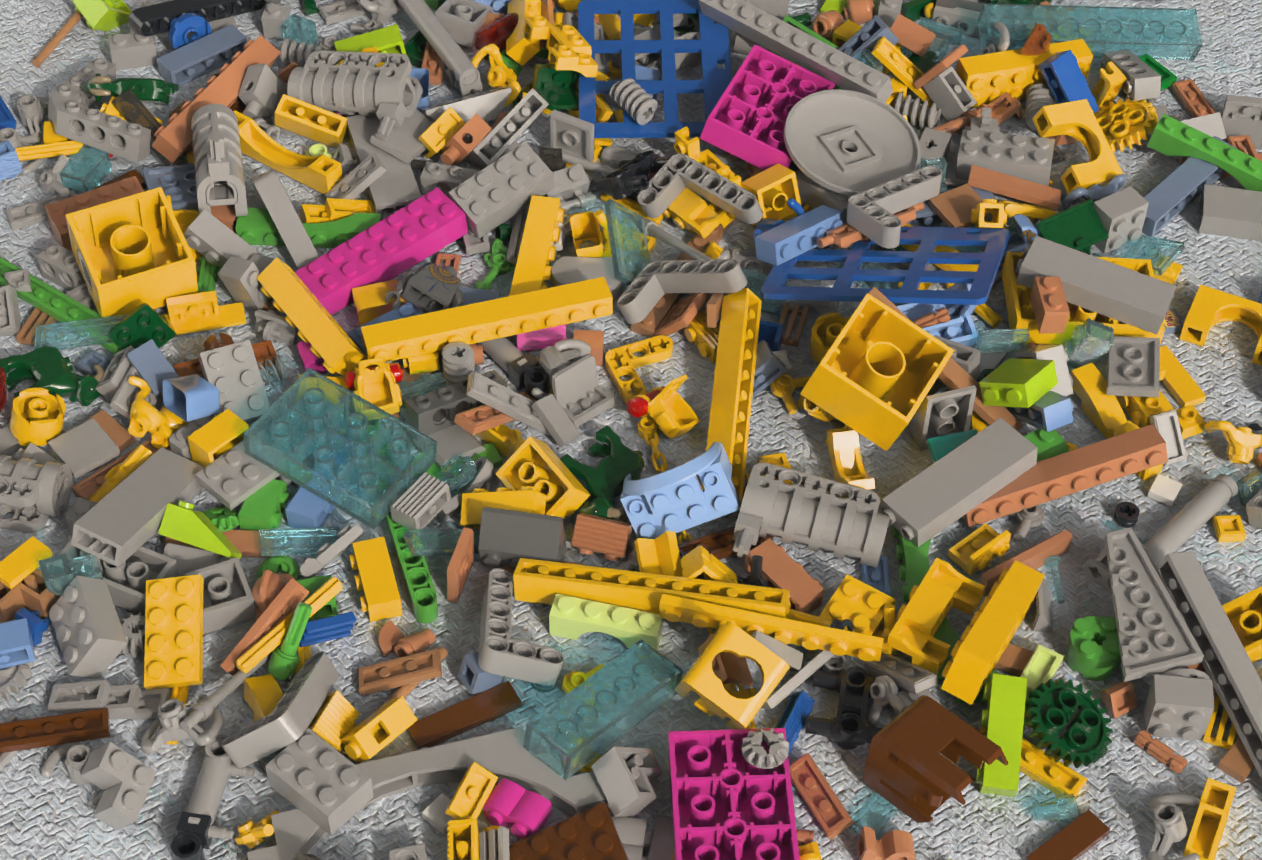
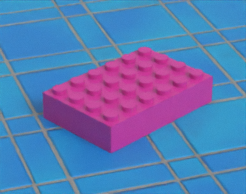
M754 45L709 115L700 139L763 170L778 163L790 168L794 161L790 157L784 141V126L789 112L804 97L824 90H833L835 83Z
M774 728L776 733H783L787 741L785 728ZM758 729L668 732V763L675 860H800L789 757L777 767L762 769L748 763L742 754L743 738L747 737L750 730L755 732ZM762 741L761 746L768 754L770 746L765 741Z

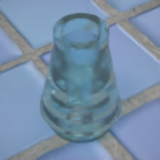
M1064 792L1043 802L1033 804L1036 821H1072V818L1079 816L1074 794L1067 795Z

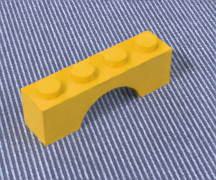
M512 0L508 3L507 16L516 22L517 26L506 40V54L521 66L540 51V39L531 40L529 38L530 32H524L523 26L525 18H533L536 15L541 16V0Z

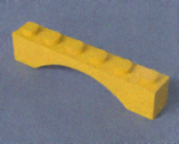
M235 110L233 111L238 120L241 153L324 195L343 179L340 162L324 154L305 156L292 152L270 138L252 118Z

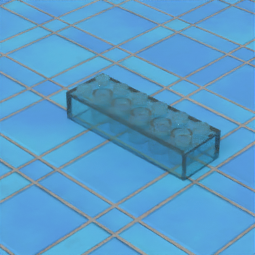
M640 639L528 722L523 747L564 780H567L678 694L674 689L682 679L683 669Z

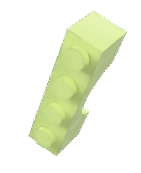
M556 594L549 614V633L553 636L577 640L579 636L588 632L606 633L621 640L631 652L657 657L663 636V618L660 617V614Z

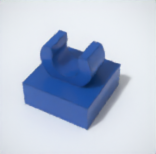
M22 608L15 612V620L27 618L32 634L33 647L42 642V634L48 630L50 619L45 618L42 620L39 618L38 611L30 612Z

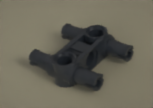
M653 150L638 154L632 160H622L619 162V168L605 176V179H594L590 182L589 188L593 189L591 193L594 195L606 193L612 196L614 200H619L631 195L635 190H646L649 187V181L673 155L661 157L655 154Z
M852 666L847 670L840 671V673L816 670L812 687L836 690L837 693H840L837 717H833L832 720L807 716L805 734L831 737L830 740H833V742H836L839 747L845 750L855 749L857 746L865 745V743L871 744L873 736L882 729L867 725L868 723L865 722L868 698H871L870 687L875 681L874 676H871L867 670L859 666Z

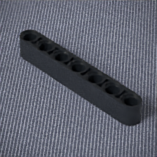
M172 0L133 10L129 15V23L143 36H152L169 32L170 22L174 18H179L187 13L199 14L207 22L260 10L267 1Z

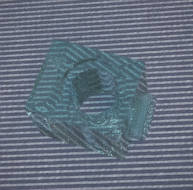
M292 14L281 25L283 41L285 38H289L291 43L293 40H297L299 45L301 42H306L308 47L310 43L314 44L317 40L316 26L312 20Z

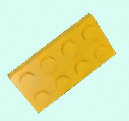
M200 574L146 580L144 687L147 690L203 684L204 578Z

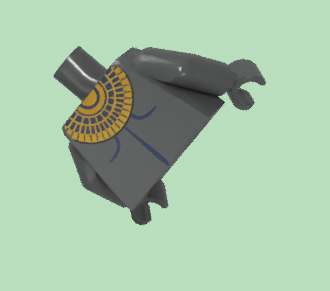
M431 263L425 268L421 267L407 271L395 286L397 289L386 294L385 301L387 304L390 299H397L392 305V308L396 309L401 305L400 296L403 294V298L428 313L463 306V294L459 289L461 281L456 277L457 272L452 266L441 268Z

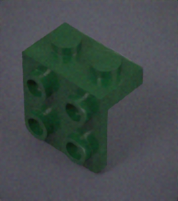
M536 64L532 88L549 104L547 108L551 111H560L561 109L579 110V90L576 88L579 72L556 70L555 64Z
M147 303L141 304L108 331L110 339L122 350L129 346L136 349L151 339L160 348L177 335L169 319L164 314L159 316Z

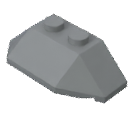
M502 86L420 108L421 113L436 120L451 107L465 123L477 113L489 125V121L497 119L512 90L511 87Z

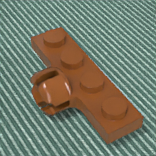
M219 333L222 342L218 343L213 334L204 342V351L234 344L233 339L226 333ZM271 340L252 344L256 361H259L265 368V360L268 358L275 365V356L277 354ZM199 358L174 364V370L179 377L197 374L204 379ZM267 361V366L271 367V364Z

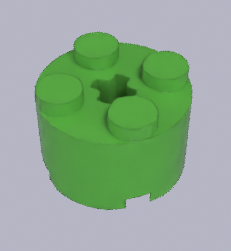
M1088 616L1075 620L1065 650L1066 663L1072 671L1075 672L1076 670L1083 674V678L1093 681L1106 680L1113 676L1121 664L1115 618L1111 616Z

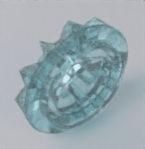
M460 455L456 460L450 459V463L443 465V470L437 474L439 480L445 484L447 483L449 490L453 491L464 487L474 478L477 472V465L469 456L463 458Z

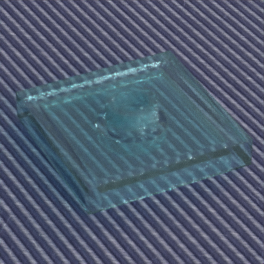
M1141 235L1121 258L1151 260L1153 273L1162 275L1184 251V242Z

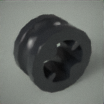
M1121 502L1116 506L1114 521L1123 528L1133 527L1138 521L1140 510L1134 503Z

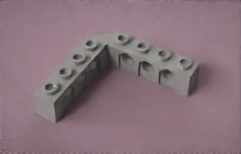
M96 58L49 93L48 118L50 122H53L56 134L135 163H139L150 154V129L142 127L137 123L122 120L120 117L105 114L98 109L89 108L91 104L97 101L94 96L82 91V84L95 77L97 73H100L101 76L110 77L111 81L116 79V64L102 58Z

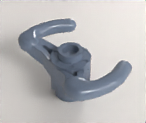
M1118 174L1113 177L1109 184L1102 187L1094 185L1089 189H1084L1083 187L1076 188L1063 199L1062 208L1064 210L1069 209L1071 203L1076 199H1080L1082 202L1093 199V206L1094 202L1121 189L1126 183L1127 176L1125 174Z

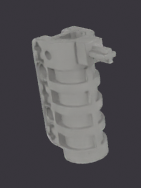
M320 50L309 55L304 67H296L292 70L288 79L287 95L332 113L338 111L342 115H353L358 112L362 116H374L376 114L380 124L375 135L377 138H381L382 141H386L393 127H401L404 119L410 118L414 114L423 89L417 78L409 77L412 71V64L405 54ZM344 60L343 63L335 66L337 61ZM380 62H385L384 65L380 67H375L376 64Z
M208 104L202 106L194 113L191 119L199 214L204 209L211 214V206L235 204L236 217L248 216L237 117L225 105Z
M0 454L1 529L35 533L45 527L50 515L61 516L65 512L72 492V471L68 464L57 462L39 464L37 460L22 458L17 461L11 456ZM4 513H14L13 517L9 519L1 518Z
M761 462L753 466L746 486L732 538L735 540L733 551L738 552L737 556L742 557L743 554L748 555L751 544L756 546L758 537L766 538L767 535L782 538L781 542L792 545V542L808 545V550L818 552V549L834 552V557L844 559L845 556L860 559V564L877 568L890 516L878 513L880 498L873 491ZM783 480H791L795 484L787 485ZM838 493H839V494H843V495H845L847 498H846V499H840V498H837V497L835 496V494H838Z

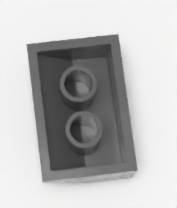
M483 507L478 547L481 565H487L492 568L509 566L515 570L520 558L563 563L567 551L563 518Z

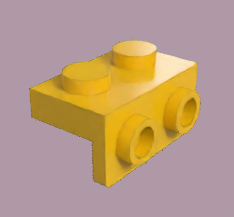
M985 523L948 550L947 556L971 576L978 570H984L990 561L997 556L1002 557L1009 550L1011 533L1006 530L999 534Z

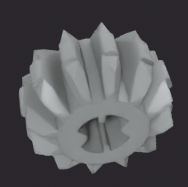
M142 610L135 616L130 612L128 619L120 618V623L128 642L121 652L124 656L131 654L135 659L139 654L145 656V614Z

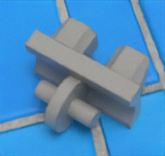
M261 309L255 311L256 325L254 333L263 336L264 341L271 340L272 342L276 340L292 346L297 343V332L299 329L292 327L285 320V317L280 316L277 311L271 309L269 311Z

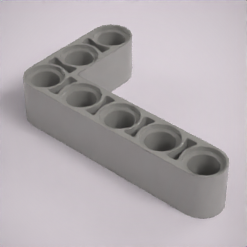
M682 153L673 155L649 181V187L646 190H641L637 197L640 206L649 218H657L663 214L685 188H688L747 224L757 223L763 217L762 208L754 194Z
M926 166L849 197L847 223L881 247L896 248L900 244L901 220L893 214L938 196L941 189L942 170L935 166Z
M273 169L253 179V183L298 270L319 258L275 170Z
M735 259L653 261L640 271L619 297L617 305L627 323L632 325L646 318L665 293H735L742 290L748 282L738 261Z
M501 568L492 569L482 595L478 666L483 671L541 685H554L559 676L564 655L559 650L510 638L513 576L507 570Z
M324 651L316 653L303 664L271 714L235 731L221 743L222 748L238 769L246 767L292 744L304 734L340 676Z

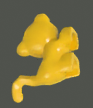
M132 375L128 378V383L139 387L140 391L136 394L135 400L131 404L128 432L135 437L142 438L149 431L152 437L151 444L158 449L161 447L166 449L170 444L169 439L171 435L179 428L187 426L190 421H184L165 406L158 411L145 400L151 393L148 382Z

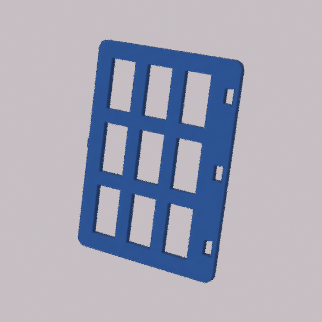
M582 0L579 2L578 32L591 46V57L595 60V53H621L622 81L632 78L646 93L663 94L664 122H648L645 125H639L637 121L623 110V122L596 123L595 94H609L611 87L618 81H595V77H585L579 73V119L594 124V138H675L674 132L686 126L689 128L690 138L701 137L709 115L732 81L728 27L720 23L714 24L713 19L703 15L698 0ZM699 13L700 40H674L673 14ZM594 14H620L621 40H595ZM633 14H659L661 40H634ZM635 53H661L662 80H636ZM675 53H701L703 80H676ZM725 63V69L717 67V64ZM678 93H704L705 122H678Z
M901 227L899 245H919L917 251H868L871 244H877L871 239L851 243L854 244L851 250L811 249L778 266L774 265L761 288V297L776 300L861 302L872 288H850L853 281L903 282L901 289H878L892 303L981 305L987 302L1009 240V230L1004 228ZM936 245L986 246L984 253L934 252ZM797 261L845 262L842 268L794 267ZM862 262L911 263L909 270L859 269ZM928 264L979 265L977 272L926 270ZM787 279L836 280L833 287L784 286ZM921 282L972 284L970 291L918 290Z

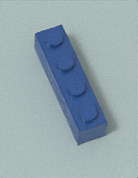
M803 690L791 695L775 728H785L786 739L789 742L788 755L792 752L791 748L799 738L798 734L804 727L807 716L812 712V706L815 702Z

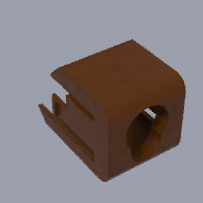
M922 695L873 736L863 771V778L872 790L915 822L926 823L933 820V817L930 815L950 797H953L962 805L966 803L961 791L969 784L975 782L976 779L955 765L958 763L960 755L979 769L982 768L983 762L990 765L996 759L1004 765L1009 763L1000 746L932 698Z

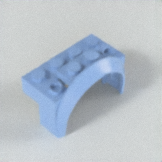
M955 283L946 290L970 291L972 285ZM909 303L896 306L912 322H914V319L931 312L936 313V309L944 307L950 314V320L922 328L932 336L937 335L966 346L973 345L979 338L971 318V313L977 305Z
M713 442L710 448L703 454L660 474L638 480H631V474L624 478L620 500L637 538L656 539L666 531L678 533L740 510L741 501L731 480L733 468L722 442ZM696 475L700 476L705 490H702Z

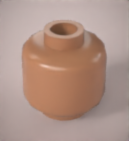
M847 0V7H844L846 20L851 19V21L857 24L869 22L873 15L876 14L873 0Z
M835 10L819 13L814 19L813 31L830 40L833 38V32L844 23V18Z

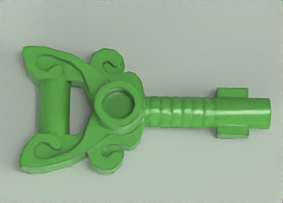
M498 238L493 243L492 253L484 255V262L490 271L482 281L476 283L474 289L491 290V284L498 275H507L509 272L514 274L516 264L513 265L512 262L507 261L508 248L504 247L503 242Z

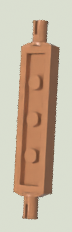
M921 202L893 215L901 220V226H903L907 222L916 219V212L923 210L925 206ZM847 223L826 231L825 237L817 239V245L819 248L835 244L837 247L845 248L850 246L851 243L869 238Z

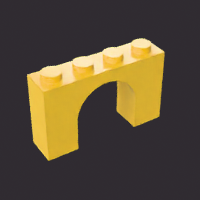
M1087 99L1043 106L1032 118L1040 137L1068 135L1077 139L1087 150L1089 162L1071 165L1060 177L1068 194L1079 187L1089 189L1094 185L1106 186L1114 176L1123 174Z
M1200 284L1185 319L1180 340L1203 347L1211 328L1215 324L1223 321L1240 322L1250 327L1256 333L1258 344L1251 363L1262 366V304Z

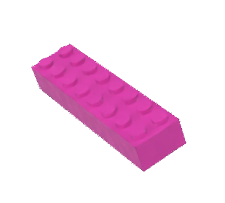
M437 187L297 270L295 273L332 316L353 303L352 288L389 281L467 234L468 227L465 212Z

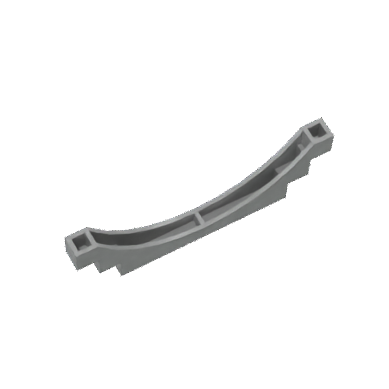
M523 726L506 728L500 732L487 735L479 734L470 739L449 741L446 744L435 747H423L417 751L392 754L387 758L373 761L366 760L356 764L358 768L371 777L374 797L361 809L384 797L415 787L448 782L460 783L473 762H476L498 777L494 786L499 783L501 778L511 780L525 790L543 796L552 803L553 807L569 817L602 802L606 803L603 790L596 781L594 771L579 772L574 776L568 777L559 748L542 750L537 754L531 755ZM299 809L283 810L271 815L277 845L271 847L263 846L254 851L247 852L248 860H305L328 833Z

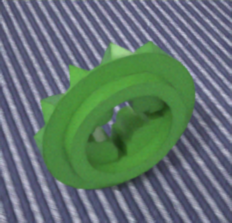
M218 507L202 511L221 532L232 530L240 525L239 513L236 509L230 510L227 507Z
M273 556L264 560L259 565L256 577L257 580L262 577L264 570L278 573L281 569L283 574H289L297 581V579H300L299 566L290 557Z

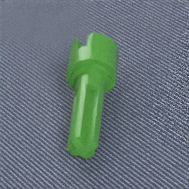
M299 602L297 604L281 646L275 648L272 652L266 672L272 674L274 678L285 680L288 677L290 680L293 679L300 660L297 650L312 612V606L307 603Z

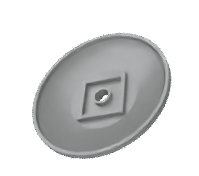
M841 89L816 92L797 102L789 112L785 122L784 141L794 163L813 181L834 192L853 196L918 170L921 160V147L914 129L897 110L873 96Z

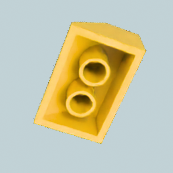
M529 436L495 473L507 488H511L512 491H520L521 487L530 486L537 488L536 491L546 495L545 515L562 518L570 516L590 496L589 492L545 442Z

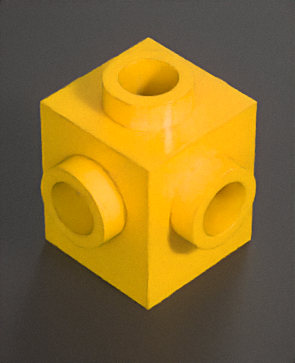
M983 199L982 203L976 205V209H972L971 222L975 223V228H1003V224H1006L1007 210H1004V204H997L995 199ZM985 213H989L991 215V220L989 222H986L984 220Z

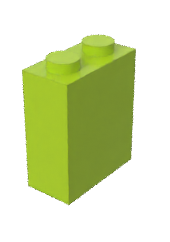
M1009 358L982 379L979 384L984 406L1029 408L1056 386L1058 380L1054 360Z

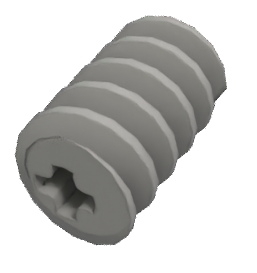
M285 38L281 46V62L284 66L296 62L301 67H304L309 55L315 51H323V48L318 45L315 49L314 44L311 43L307 47L306 42H301L299 45L297 40H293L291 43L289 38Z
M632 78L618 81L610 89V97L639 125H645L653 118L658 102L652 99V96L646 93Z
M1040 83L1029 87L1025 95L1026 123L1034 131H1037V128L1032 118L1043 106L1054 105V97L1046 84Z
M903 92L899 93L894 101L893 108L902 116L906 115L908 122L911 121L912 126L919 124L921 129H925L927 126L931 129L937 127L941 116V108L939 111L936 110L937 103H933L929 108L928 100H925L920 105L919 97L914 102H911V95H908L903 100Z
M456 341L447 344L443 348V374L446 386L468 379V376L473 371L475 372V355L473 349L468 344Z

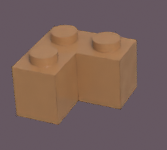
M39 569L34 570L12 589L0 582V622L6 623L14 620L15 612L22 608H27L32 612L38 611L39 616L43 619L49 618L51 607L63 594L60 582Z

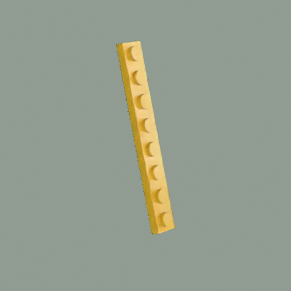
M662 594L660 600V617L670 622L681 621L691 623L700 628L711 627L719 629L726 621H730L749 635L758 630L784 644H795L803 646L808 650L819 649L829 651L838 656H854L863 661L874 660L880 662L884 638Z

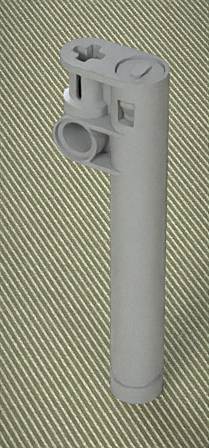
M397 0L441 58L444 75L451 88L456 87L457 90L461 91L462 97L483 92L479 71L424 0Z
M1219 474L1147 542L1141 543L1154 567L1168 553H1175L1238 493V486L1234 479L1226 474ZM1105 546L1096 559H1090L1085 563L1084 569L1093 581L1112 594Z

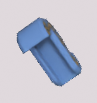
M1021 214L1013 216L1017 232L1009 235V240L998 268L999 271L1003 269L1007 252L1024 253L1027 244L1032 245L1035 237L1039 236L1036 228L1027 216Z

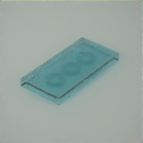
M609 199L604 205L615 279L629 286L640 271L650 263L644 218L616 201Z

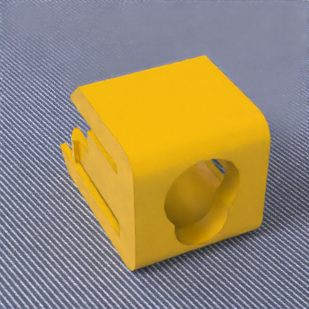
M726 621L716 631L703 652L674 690L682 698L693 690L700 696L693 705L705 714L710 710L722 720L725 717H729L730 720L725 723V726L732 730H745L790 666L737 625ZM730 652L737 657H746L753 660L760 667L763 675L762 686L755 696L748 699H738L731 696L724 689L722 681L714 674L712 669V661L718 653Z

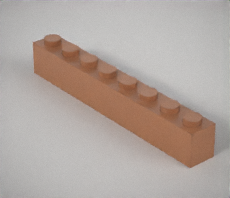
M260 35L255 41L250 39L243 49L245 51L243 53L238 51L231 59L232 63L230 65L226 63L219 70L218 73L220 75L218 77L213 75L206 83V89L201 87L193 96L194 100L192 102L188 100L181 107L180 110L182 112L180 114L175 112L167 121L169 124L167 127L162 125L155 132L154 136L156 139L152 147L172 164L193 145L191 119L194 113L202 106L208 104H221L230 108L239 99L238 93L250 65L266 63L270 68L279 57L281 52L263 36Z
M1151 424L1039 461L1037 465L962 517L970 528L1021 511L1023 508H1031L1035 505H1040L1168 462L1166 442L1155 426Z

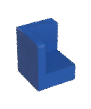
M760 321L758 344L765 340L772 352L780 351L783 324Z

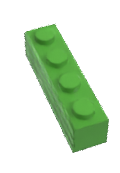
M202 255L200 256L201 267H198V293L215 291L219 267L209 263L205 256Z

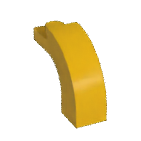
M851 427L827 430L829 455L835 481L867 490L875 489L874 478L868 475L863 467L858 432Z

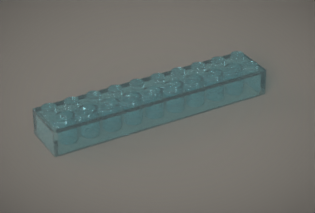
M984 4L978 17L982 51L989 44L997 45L1001 40L1000 32L994 28L996 22L1003 23L1008 29L1010 35L1008 50L1021 49L1036 23L1046 27V31L1052 36L1050 44L1083 39L1093 54V58H1103V52L1129 49L1137 57L1147 53L1153 59L1195 60L1203 45L1196 9Z

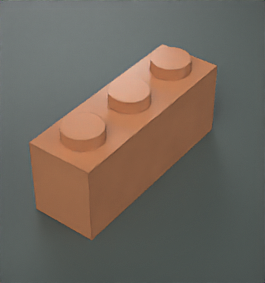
M770 538L749 551L748 555L745 554L744 571L749 576L751 575L752 556L760 555L763 557L762 577L767 581L770 588L790 590L791 609L809 614L822 605L824 588L821 583L806 573L799 562H795L790 558L784 548L775 544Z

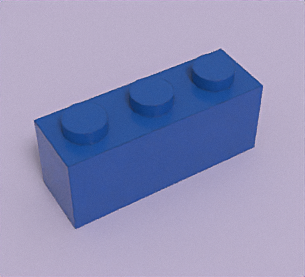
M1071 50L1058 52L1038 65L1057 104L1087 99L1093 113L1099 110L1096 99L1091 93L1086 78L1082 74L1077 64V59Z

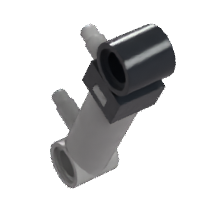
M506 337L476 343V345L483 344V350L509 374V381L519 391L525 388V393L537 401L538 399L531 394L533 388H539L545 393H550L549 375L543 367H540L542 365L540 364L539 356L534 358L529 352L523 354Z
M217 735L210 744L205 745L206 755L187 811L181 813L176 828L177 836L171 842L174 860H205L203 848L209 849L212 838L233 839L234 837L233 830L213 826L229 775L252 777L255 769L248 766L241 769L236 767L221 746L223 740L228 737L227 735Z

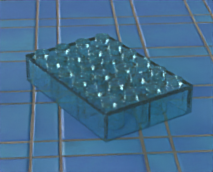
M308 368L244 433V447L247 455L373 530L391 511L390 505L393 498L397 495L401 496L407 490L412 479H418L436 461L437 454L436 440L311 368Z

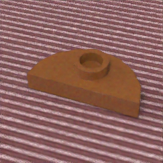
M1036 23L1022 47L1021 54L1029 56L1039 55L1049 49L1052 36L1046 31L1045 26Z

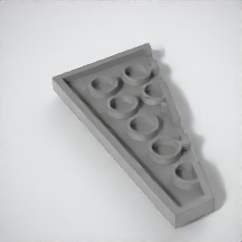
M1132 527L1106 533L1105 546L1124 682L1201 663L1204 658L1201 649Z

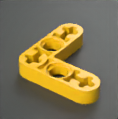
M664 335L655 336L611 349L606 353V370L626 405L635 395L647 392L635 368L670 358L673 353V341L670 337ZM640 351L645 353V355L636 357L633 353ZM623 375H628L632 377V379L629 381H622L619 379V377Z

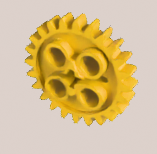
M1130 97L1122 102L1120 98L1115 104L1110 101L1109 106L1102 105V110L1094 113L1113 153L1116 149H1120V152H1123L1124 147L1132 149L1133 144L1141 145L1140 140H1148L1147 134H1152L1153 129L1157 126V122H1159L1155 107L1152 106L1151 102L1147 103L1146 99L1131 101Z

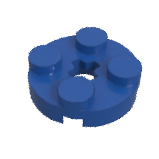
M187 13L170 22L169 44L173 50L179 49L211 34L212 29L210 24L199 14ZM190 31L194 32V34L191 35L190 39L188 40L187 34Z

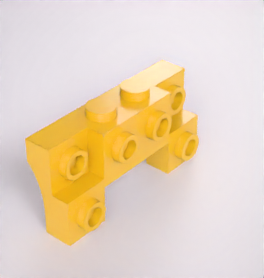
M536 15L533 18H525L523 31L530 32L529 38L531 40L547 39L549 62H556V70H573L583 74L585 77H596L598 64L591 57V46L575 27L559 23L551 25L544 16Z
M687 126L674 132V148L677 153L689 156L741 187V177L739 175L735 176L728 165L722 163L709 149L700 152L699 138L695 137L690 140L689 128Z
M685 188L663 212L664 217L667 219L671 217L681 230L686 228L692 234L695 232L703 239L718 225L725 228L735 218V216L713 203L707 206L705 200L688 188Z
M1161 362L1159 381L1164 379L1166 368ZM1160 389L1159 397L1116 396L1120 406L1131 417L1132 423L1139 428L1151 425L1149 416L1174 409ZM1193 405L1176 409L1183 439L1203 433L1206 422Z
M936 558L920 585H914L909 595V603L901 606L897 614L898 621L888 635L887 645L912 656V664L938 674L949 656L951 645L934 638L936 632L951 607L973 615L984 596L986 586L963 576L948 562Z

